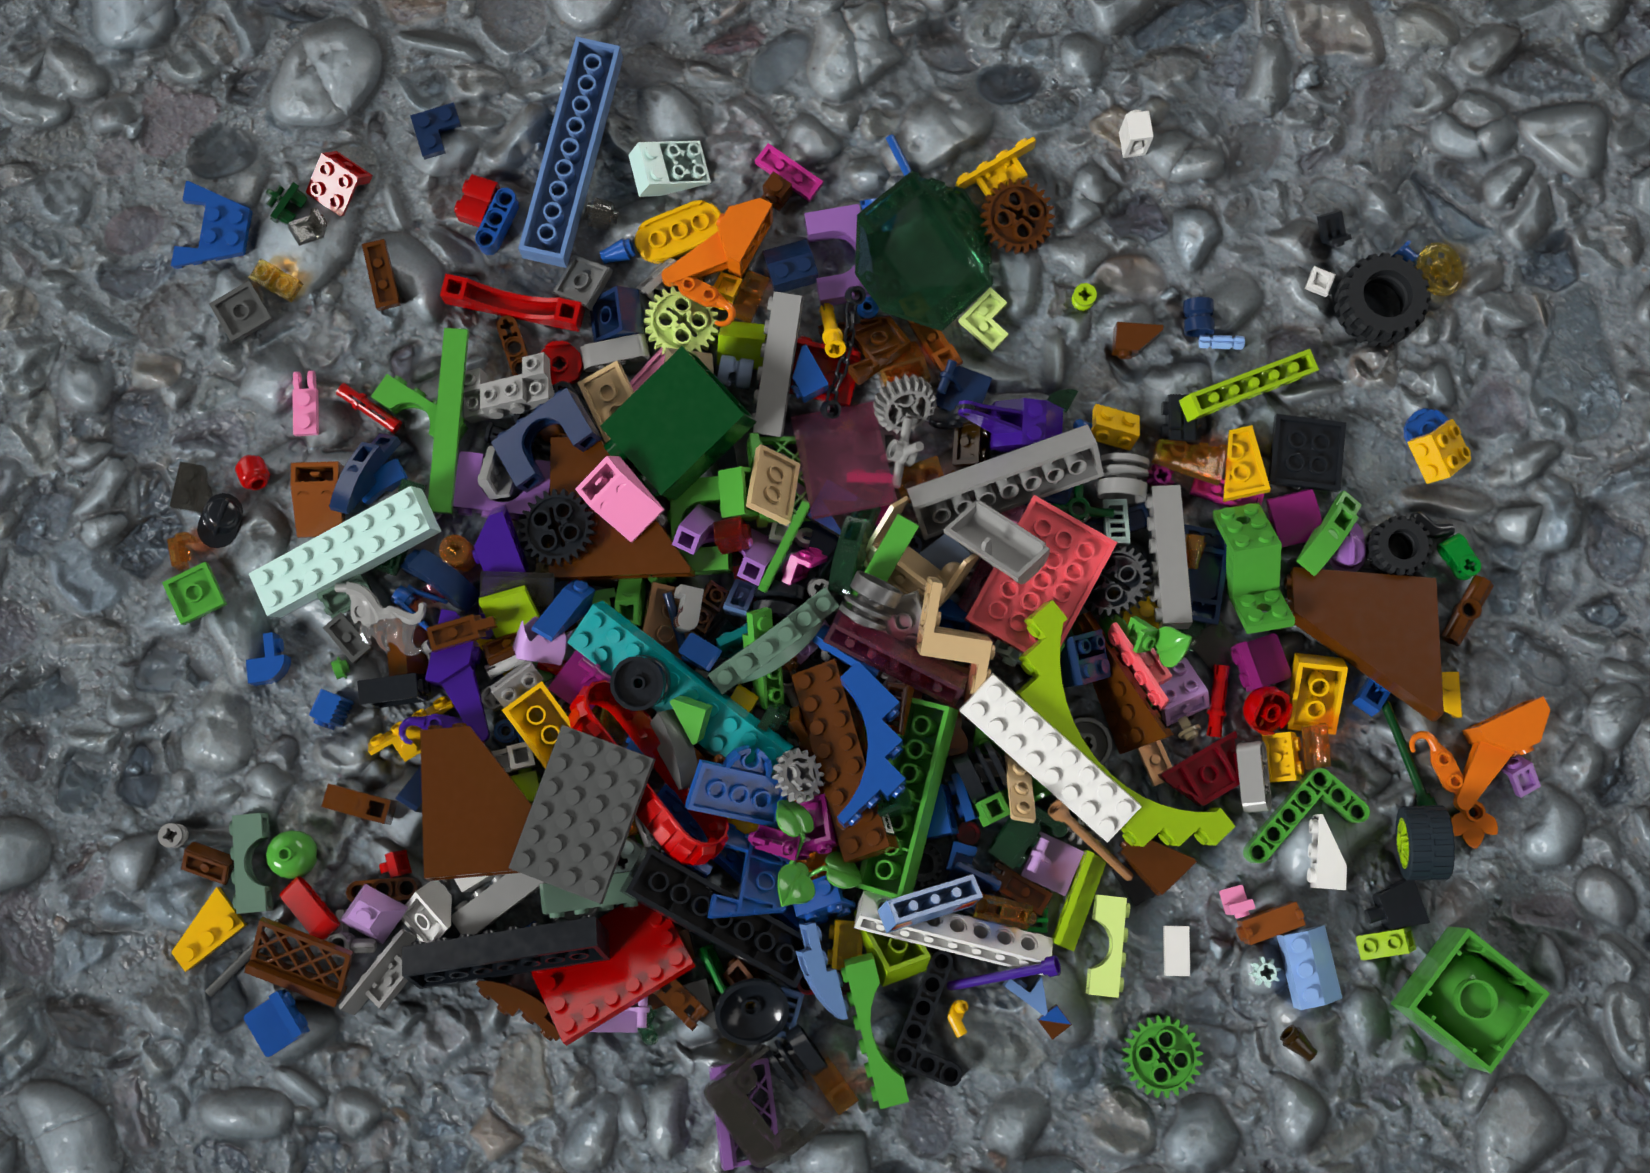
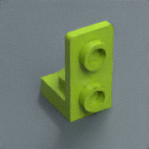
M1411 926L1356 936L1361 960L1409 954L1416 950Z

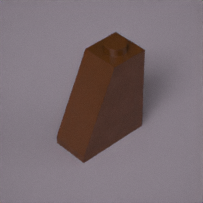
M1124 839L1119 844L1121 849L1117 852L1157 896L1163 895L1197 862L1190 856L1152 840L1144 847L1131 846Z

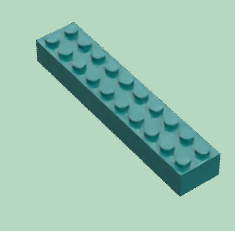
M604 601L594 603L567 642L591 662L599 664L600 668L608 675H612L618 663L628 657L648 654L660 659L670 673L671 686L665 699L651 708L657 712L673 709L669 701L679 695L712 705L704 739L699 741L698 744L714 756L722 754L726 758L734 749L748 745L751 748V753L745 759L746 764L754 761V751L756 748H759L771 760L773 768L774 765L779 764L776 759L794 747L725 693L721 694L716 686ZM638 679V683L643 685L642 680ZM772 769L771 775L776 772L774 769Z

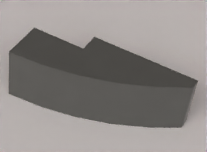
M674 709L658 712L650 722L661 743L657 751L678 789L690 788L698 765L694 746Z

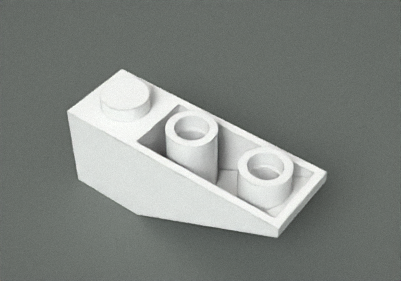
M1315 814L1313 819L1309 821V833L1312 834V843L1308 846L1311 868H1308L1307 881L1310 883V888L1346 890L1347 865L1323 814Z

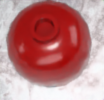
M1263 686L1253 690L1247 696L1243 705V715L1246 722L1252 729L1262 735L1275 734L1273 731L1279 727L1283 729L1291 718L1293 704L1289 701L1290 696L1273 686Z

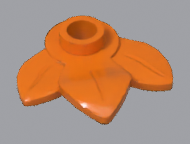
M1476 801L1472 807L1476 812L1474 817L1470 816L1469 810H1460V813L1453 815L1451 818L1454 836L1462 835L1465 843L1472 849L1479 847L1485 834H1498L1496 819L1486 813L1485 807L1479 801Z

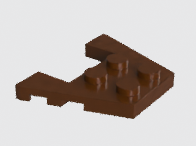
M890 315L860 319L861 323H857L854 326V343L866 358L848 366L849 374L857 385L862 384L911 349V341ZM839 322L838 328L842 330L844 335L846 322ZM823 325L818 326L821 337L824 332ZM847 332V338H851L852 332Z

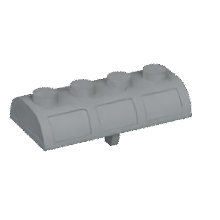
M980 500L971 504L944 528V533L1019 584L1029 581L1039 572L1049 557L1050 548L1046 546L1044 541Z

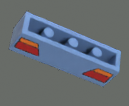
M974 874L887 900L877 911L886 933H890L970 908L983 896Z

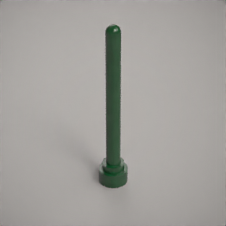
M1386 700L1382 710L1418 796L1416 797L1417 802L1415 804L1416 806L1437 805L1435 798L1426 792L1391 703Z

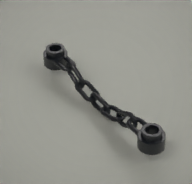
M851 286L845 292L847 303L845 307L846 327L844 329L843 341L846 345V351L838 361L835 378L827 391L826 400L820 407V412L826 419H836L841 414V405L837 402L838 389L850 365L849 359L855 340L854 316L856 315L858 305L862 304L866 298V292L861 286ZM849 305H854L853 311L848 312ZM847 332H852L851 341L846 342ZM841 363L846 364L843 374L839 372ZM830 393L835 394L834 400H829Z

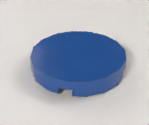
M1429 408L1418 410L1406 420L1403 428L1404 438L1408 442L1413 438L1431 433L1449 419L1438 410Z

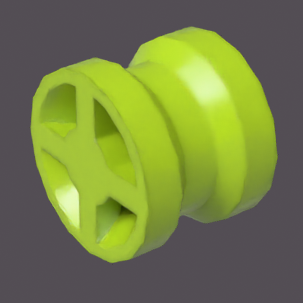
M1088 283L1078 285L1071 299L1073 306L1081 311L1090 309L1097 297L1096 289Z

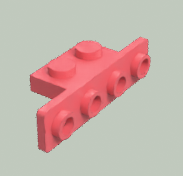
M1118 623L1111 624L1108 631L1110 643L1117 647L1121 653L1122 661L1131 668L1134 677L1147 692L1150 703L1156 706L1159 711L1165 709L1169 699L1160 685L1171 680L1172 674L1167 667L1162 665L1159 655L1154 648L1147 652H1134L1135 645L1131 644Z

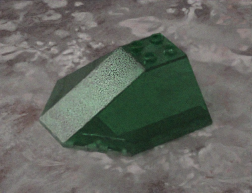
M911 171L857 214L855 275L882 312L943 331L993 284V276H990L989 265L992 264L991 247L988 246L989 235H984L988 227H981V224L986 220L980 217V211L963 188L957 186L952 188L946 186L943 181L932 177L926 179L920 177L919 173Z

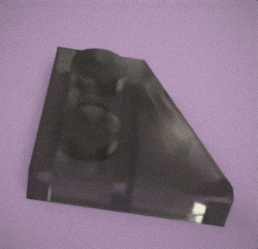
M180 462L169 507L202 514L205 504L213 495L211 486L208 484L206 467Z

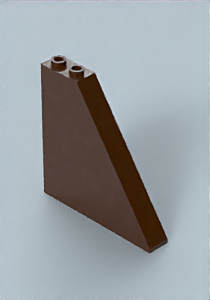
M567 434L551 437L550 495H552V490L555 488L559 494L562 489H566L568 495L573 491L577 494V498L580 497V494L575 490L577 486L606 456H610L604 448L605 443L600 440L582 452L573 446ZM569 507L562 510L561 517H566L569 514ZM552 508V509L550 510V512H551V515L554 517V512H553V508ZM592 508L589 511L595 513L596 516L590 520L595 521L597 526L592 527L591 530L596 532L597 535L589 537L594 544L585 545L588 553L580 551L581 559L579 560L573 556L571 565L566 560H564L563 567H560L556 561L553 567L549 565V578L554 581L695 577V571L679 548L672 545V538L657 518L634 542H630ZM555 520V522H556V524H557V529H556L555 531L560 534L558 527H559L561 524H559V523ZM577 529L570 531L569 539L575 538ZM554 538L549 539V548L554 545ZM562 538V547H565L566 544Z
M1293 567L1284 578V589H1287L1288 595L1285 601L1295 617V625L1430 721H1437L1444 714L1436 578L1321 569L1317 575L1313 576L1305 568Z
M455 723L450 728H443L441 725L428 726V730H420L424 879L438 881L520 873L509 869V865L532 803L477 733L470 726H467L466 723Z

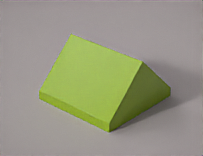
M733 321L728 326L720 327L717 365L720 366L723 354L734 356L736 361H739L741 358L754 360L753 369L758 370L759 366L763 367L764 357H760L762 343L767 341V334H764L765 324Z

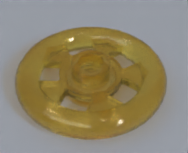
M1441 242L1428 244L1422 249L1417 260V270L1420 268L1424 273L1422 275L1423 280H1428L1430 286L1427 290L1440 297L1455 293L1463 280V265L1457 252L1449 245ZM1439 252L1445 254L1444 259L1438 258ZM1428 257L1432 259L1430 266L1427 264ZM1429 274L1435 279L1434 283L1430 279ZM1447 279L1449 286L1444 287L1442 281Z

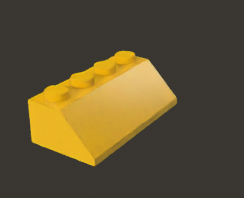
M541 681L502 709V711L546 769L561 726L570 727V721L564 710Z

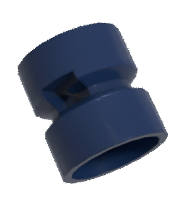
M1193 297L1183 302V313L1187 317L1184 320V334L1186 336L1200 337V335H1212L1215 333V319L1211 317L1214 312V300L1212 298Z

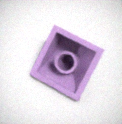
M364 884L341 917L340 922L383 944L408 907Z

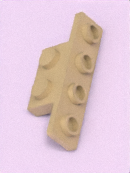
M1004 751L1010 818L1012 820L1034 823L1036 814L1032 776Z

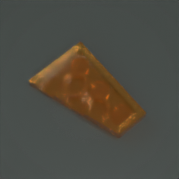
M1158 439L1151 463L1218 486L1222 480L1228 445L1220 444L1218 447L1209 446L1208 443L1191 445L1185 441Z

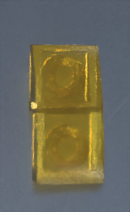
M263 259L259 260L248 277L290 303L293 302L304 285L300 280Z

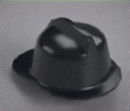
M220 493L208 499L197 527L198 536L203 544L211 548H222L233 541L243 516L242 504L236 497L231 494Z

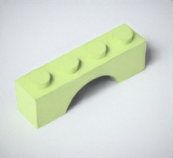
M1094 895L1092 919L1100 923L1106 930L1109 937V949L1106 957L1099 964L1089 967L1087 970V994L1119 998V992H1123L1124 978L1120 977L1121 967H1125L1126 964L1123 942L1127 943L1128 928L1124 927L1125 918H1129L1130 903H1127V898Z

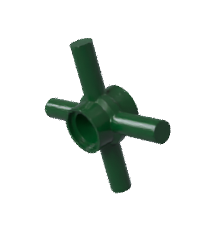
M1084 483L1074 487V498L1069 500L1066 505L1051 504L1081 522H1085L1089 516L1113 518L1114 509L1090 507L1088 501L1083 498ZM1072 507H1081L1084 513L1077 515L1072 511Z

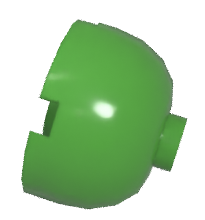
M295 830L282 832L274 837L267 847V864L272 872L282 878L294 879L297 876L304 877L313 869L317 862V845L312 837L305 832Z

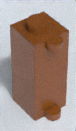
M1290 901L1237 920L1239 927H1236V932L1241 941H1244L1245 944L1253 945L1306 924L1303 919L1304 914L1299 909L1298 903Z

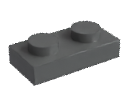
M342 612L323 627L354 664L373 649Z

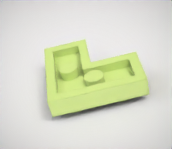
M990 287L958 322L989 351L993 352L1008 337V333L993 320L1007 305V302Z

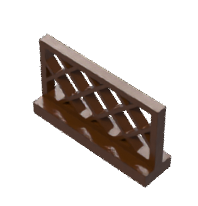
M262 917L258 923L251 958L246 964L244 973L336 1007L346 994L347 986L345 984L354 951ZM265 927L272 929L277 937L269 939L264 931ZM289 936L295 938L299 946L292 948L286 938ZM280 941L286 951L278 953L272 943ZM314 945L318 947L322 954L315 957L309 946ZM266 946L272 957L259 953L260 948ZM303 950L308 960L301 962L295 952ZM337 954L345 957L344 963L337 965L332 955ZM289 955L294 966L285 963L282 957ZM324 958L331 967L325 971L318 962ZM312 964L317 974L306 971L304 966ZM334 973L339 983L329 980L327 975Z

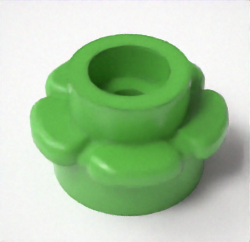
M337 657V660L331 661L334 674L337 679L343 677L347 679V673L351 672L346 659L341 660L340 657Z

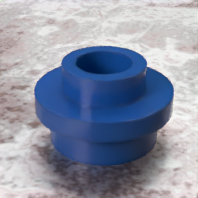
M868 296L862 304L858 305L856 312L863 319L874 318L878 314L879 304L875 298ZM865 304H870L872 308L870 310H865L863 306Z
M509 719L500 720L494 727V735L502 743H510L518 735L517 730ZM505 727H509L511 730L507 736L503 735Z

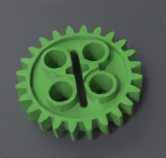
M1155 1015L1154 1022L1149 1017H1146L1145 1026L1137 1022L1139 1030H1129L1133 1035L1132 1039L1124 1038L1129 1043V1047H1122L1121 1049L1128 1053V1056L1121 1058L1122 1061L1129 1063L1124 1068V1071L1133 1072L1128 1079L1130 1081L1138 1079L1135 1087L1140 1089L1145 1085L1144 1093L1147 1095L1153 1089L1156 1098H1159L1161 1091H1163L1166 1098H1169L1170 1091L1179 1096L1178 1088L1181 1087L1183 1090L1188 1091L1185 1083L1188 1081L1195 1084L1191 1077L1192 1074L1200 1075V1072L1195 1067L1203 1065L1202 1062L1197 1060V1057L1203 1055V1052L1195 1048L1201 1043L1199 1041H1192L1196 1035L1195 1032L1186 1033L1189 1026L1184 1024L1179 1027L1180 1020L1177 1018L1171 1024L1170 1016L1167 1015L1163 1022L1159 1015ZM1168 1032L1170 1035L1169 1043L1161 1045L1159 1042L1160 1035ZM1150 1037L1154 1040L1158 1049L1166 1053L1164 1057L1176 1071L1175 1075H1172L1166 1063L1157 1060L1160 1055L1148 1041ZM1149 1047L1150 1056L1142 1060L1139 1056L1141 1048ZM1178 1053H1183L1185 1056L1184 1063L1176 1066L1174 1057ZM1157 1068H1164L1165 1076L1161 1080H1155L1154 1072Z

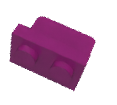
M1270 634L1248 642L1244 641L1231 647L1233 662L1238 666L1241 684L1246 688L1247 692L1287 680L1292 676L1276 634Z

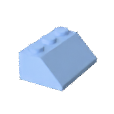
M1325 925L1277 935L1293 1008L1305 1010L1324 1006L1342 999Z

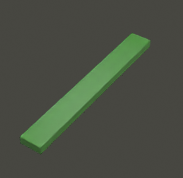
M444 328L428 503L433 513H453L469 339L468 329Z

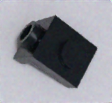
M1341 210L1317 216L1321 242L1323 244L1331 245L1332 248L1345 245L1344 241L1352 239L1351 234L1346 233Z

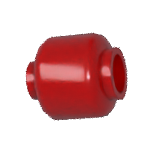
M246 455L235 466L238 479L246 489L260 490L270 480L271 474L264 459L260 456Z

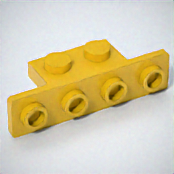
M1035 137L1028 140L1027 138L1020 140L1011 150L1005 149L997 154L996 158L992 161H984L979 164L973 172H965L960 175L955 185L956 192L959 193L977 183L984 195L987 196L992 195L990 190L994 187L998 189L1000 182L1006 186L1008 179H1011L1013 184L1018 178L1021 179V182L1027 179L1028 174L1017 158L1035 148Z
M442 696L425 710H417L413 713L412 717L443 714L452 709L454 705L449 696ZM399 721L386 733H379L372 737L368 743V752L370 755H374L390 744H393L406 762L421 753L420 730L423 729L418 726H409L406 729L407 738L413 741V744L409 745L404 743L399 736V727L403 722Z

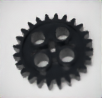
M554 488L552 495L543 491V499L536 495L535 500L537 503L535 505L530 502L527 503L531 510L522 511L527 518L519 520L520 523L525 525V528L519 529V532L526 536L522 537L520 541L527 544L524 548L526 551H532L531 557L534 559L539 557V562L542 564L547 561L548 565L553 567L556 561L560 567H563L564 560H566L571 565L573 556L579 560L581 559L580 551L588 553L585 547L586 544H594L589 537L597 535L596 532L591 530L592 527L597 526V523L590 519L596 515L589 511L591 507L587 503L583 504L585 500L581 496L577 498V494L573 491L569 495L566 489H562L559 494L558 490ZM569 507V514L566 517H561L562 510ZM552 508H553V512H554V517L551 515V512H550V510H551ZM543 516H547V522L543 526H539L540 519ZM555 520H556L559 524H561V525L558 527L560 534L555 531V530L557 529V524H556ZM577 529L575 538L569 539L570 531ZM550 538H554V545L547 548V541ZM562 538L565 541V547H562Z
M1116 545L1101 572L1112 581L1109 583L1105 577L1100 575L1083 606L1094 616L1099 615L1102 619H1105L1107 614L1111 620H1114L1116 614L1122 619L1124 611L1131 615L1133 606L1138 609L1141 608L1138 603L1139 600L1147 601L1143 594L1151 593L1150 588L1147 586L1153 584V580L1149 577L1153 574L1149 568L1150 564L1134 548L1129 550L1124 545L1120 550ZM1119 582L1124 588L1130 589V591L1124 590L1121 586H1119L1116 583ZM1120 594L1117 599H1114L1116 595Z

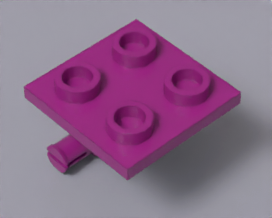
M575 650L548 689L571 705L583 686H589L592 682L602 680L608 682L611 675L603 671L599 664H594ZM589 704V707L592 710L595 705Z

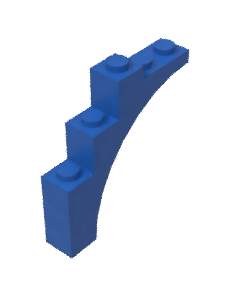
M859 661L840 677L841 684L853 697L862 714L868 741L866 767L860 785L851 801L837 816L838 822L844 828L849 825L852 827L856 825L863 817L861 813L867 807L872 809L881 800L879 797L881 794L889 801L892 797L898 798L906 789L904 787L906 785V778L888 761L889 759L894 760L903 751L901 748L903 740L885 723L886 721L891 722L900 713L898 710L900 709V702Z

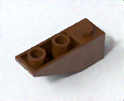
M328 783L321 807L391 825L398 801Z

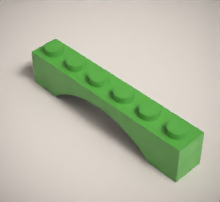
M873 952L844 959L845 967L841 968L844 983L849 982L851 991L847 992L850 1007L855 1006L857 1015L852 1016L856 1031L861 1030L863 1039L858 1040L861 1054L867 1053L868 1062L864 1063L867 1078L872 1077L874 1086L870 1087L873 1102L878 1101L880 1109L907 1103L909 1099L902 1070L882 1053L871 1029V1006L875 992L880 984Z

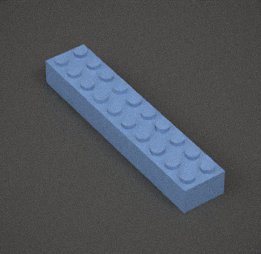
M577 36L575 38L518 247L524 259L564 268L568 266L623 61L621 47L618 45Z

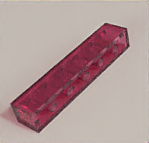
M840 610L835 615L823 642L909 686L915 687V689L952 708L955 707L965 690L969 675L934 657L920 655L916 648L883 631L867 628L854 622Z

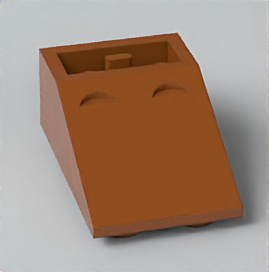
M339 461L291 463L290 486L298 538L317 537L345 522V513L333 511L329 507L334 488L345 467Z

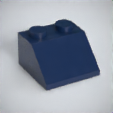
M806 239L762 251L773 291L782 293L817 283L818 270Z
M615 286L600 294L590 311L594 342L634 334H644L639 289Z

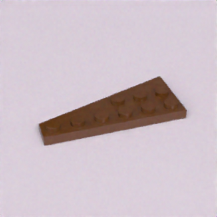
M1091 612L1077 616L1071 627L1074 636L1102 630ZM1102 630V634H1103V637H1104V639H1105L1106 634H1105L1104 631ZM1105 640L1112 677L1092 683L1119 754L1174 735L1170 728L1166 729L1159 719L1162 716L1157 709L1153 710L1147 702V694L1127 665L1123 666L1117 658L1119 653L1115 647L1110 648Z

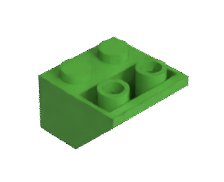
M740 466L718 471L721 518L752 522L759 516L758 512L746 507L752 468Z

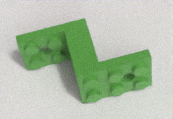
M1249 503L1242 506L1213 510V520L1227 545L1225 591L1246 633L1251 634L1295 626V617L1280 591L1282 543L1260 504Z

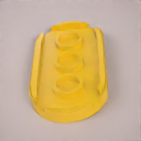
M695 200L652 217L639 226L634 239L636 249L644 260L655 264L664 263L669 258H678L689 253L718 231L716 222L721 213L712 203Z

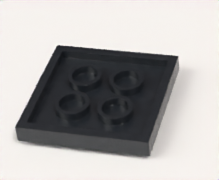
M1276 414L1273 423L1269 484L1330 492L1341 491L1346 422Z

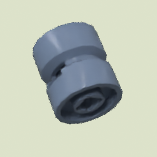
M722 354L718 379L724 386L730 387L732 384H735L736 388L749 390L754 360L741 358L739 361H736L734 356Z

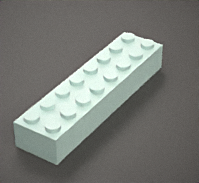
M409 486L250 572L249 576L266 615L281 618L317 599V593L335 586L336 583H341L358 574H363L442 531L423 490Z

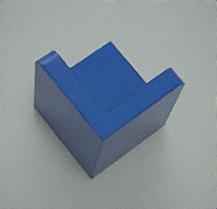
M952 841L945 870L952 871L957 862H966L972 865L977 848Z

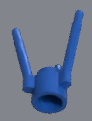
M410 584L407 588L402 585L399 586L390 599L391 602L409 613H416L411 608L416 601V598L413 596L414 594L443 604L448 603V600L418 590ZM424 619L418 623L425 630L429 627V624Z

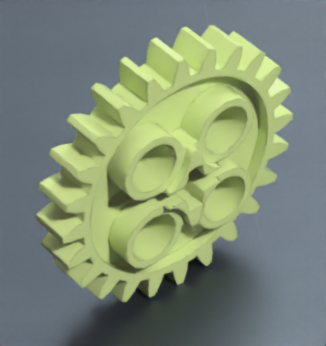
M671 287L669 294L663 289L662 297L656 294L654 296L655 302H649L648 307L650 309L645 310V316L648 317L644 319V325H647L645 334H651L648 339L649 342L656 341L654 349L663 348L662 355L665 354L666 347L679 349L683 346L689 351L702 352L701 348L708 351V343L714 344L715 338L713 336L718 334L716 329L718 326L714 323L718 321L714 320L718 317V312H711L714 307H705L683 296L674 287ZM683 304L687 309L679 310L676 305ZM661 319H667L671 322V324L662 325L659 321ZM694 320H700L704 325L698 327L695 326L692 322ZM684 335L687 340L681 342L677 340L676 336Z

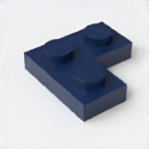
M454 102L410 115L424 160L446 154L440 133L461 127Z

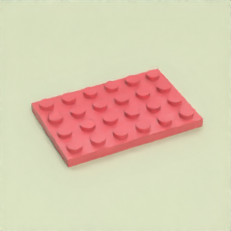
M1033 495L1017 525L1044 541L1046 546L1050 548L1046 563L1039 572L1024 584L1017 583L1014 579L993 567L964 619L1021 653H1024L1039 640L1028 632L1027 624L1024 620L1044 602L1053 600L1068 618L1063 623L1061 648L1117 544L1111 538Z

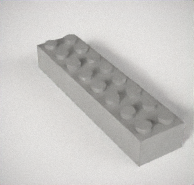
M1087 424L908 488L907 492L924 540L943 534L944 528L975 501L980 500L997 512L1002 513L1029 503L1033 495L1044 498L1103 477L1104 474L1097 441Z

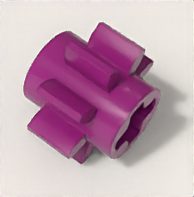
M1155 463L1151 466V470H1148L1149 475L1146 483L1150 487L1172 485L1174 481L1171 480V475L1174 471L1166 468L1167 464L1158 467Z

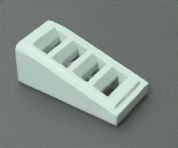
M1103 499V508L1121 506V510H1114V515H1122V519L1103 518L1104 535L1116 541L1117 546H1128L1130 544V528L1127 499ZM1110 524H1122V528H1111ZM1111 533H1122L1123 536L1111 537Z

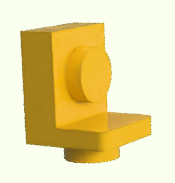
M721 272L713 287L733 304L742 286L743 279Z

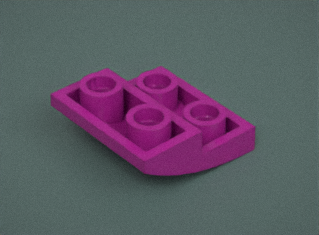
M1313 489L1266 499L1269 520L1273 523L1274 531L1281 541L1282 547L1307 542L1314 529L1322 523Z

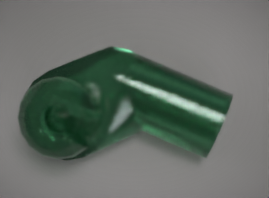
M651 1008L650 1012L647 1013V1028H637L642 1041L647 1045H655L659 1039L652 1025L657 1011Z

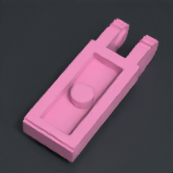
M299 371L293 373L294 436L319 435V399L314 371H308L307 373L309 387L307 389H302L301 373Z

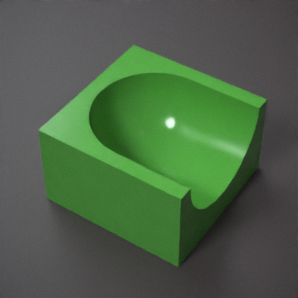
M1447 927L1390 1004L1467 1066L1491 1074L1550 993L1469 928Z

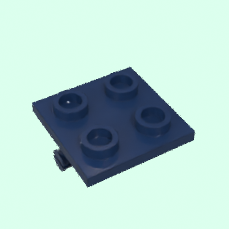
M948 359L945 370L940 374L941 380L935 399L937 407L950 412L955 409L956 405H959V401L963 400L983 404L992 378L961 366L956 367L957 362Z

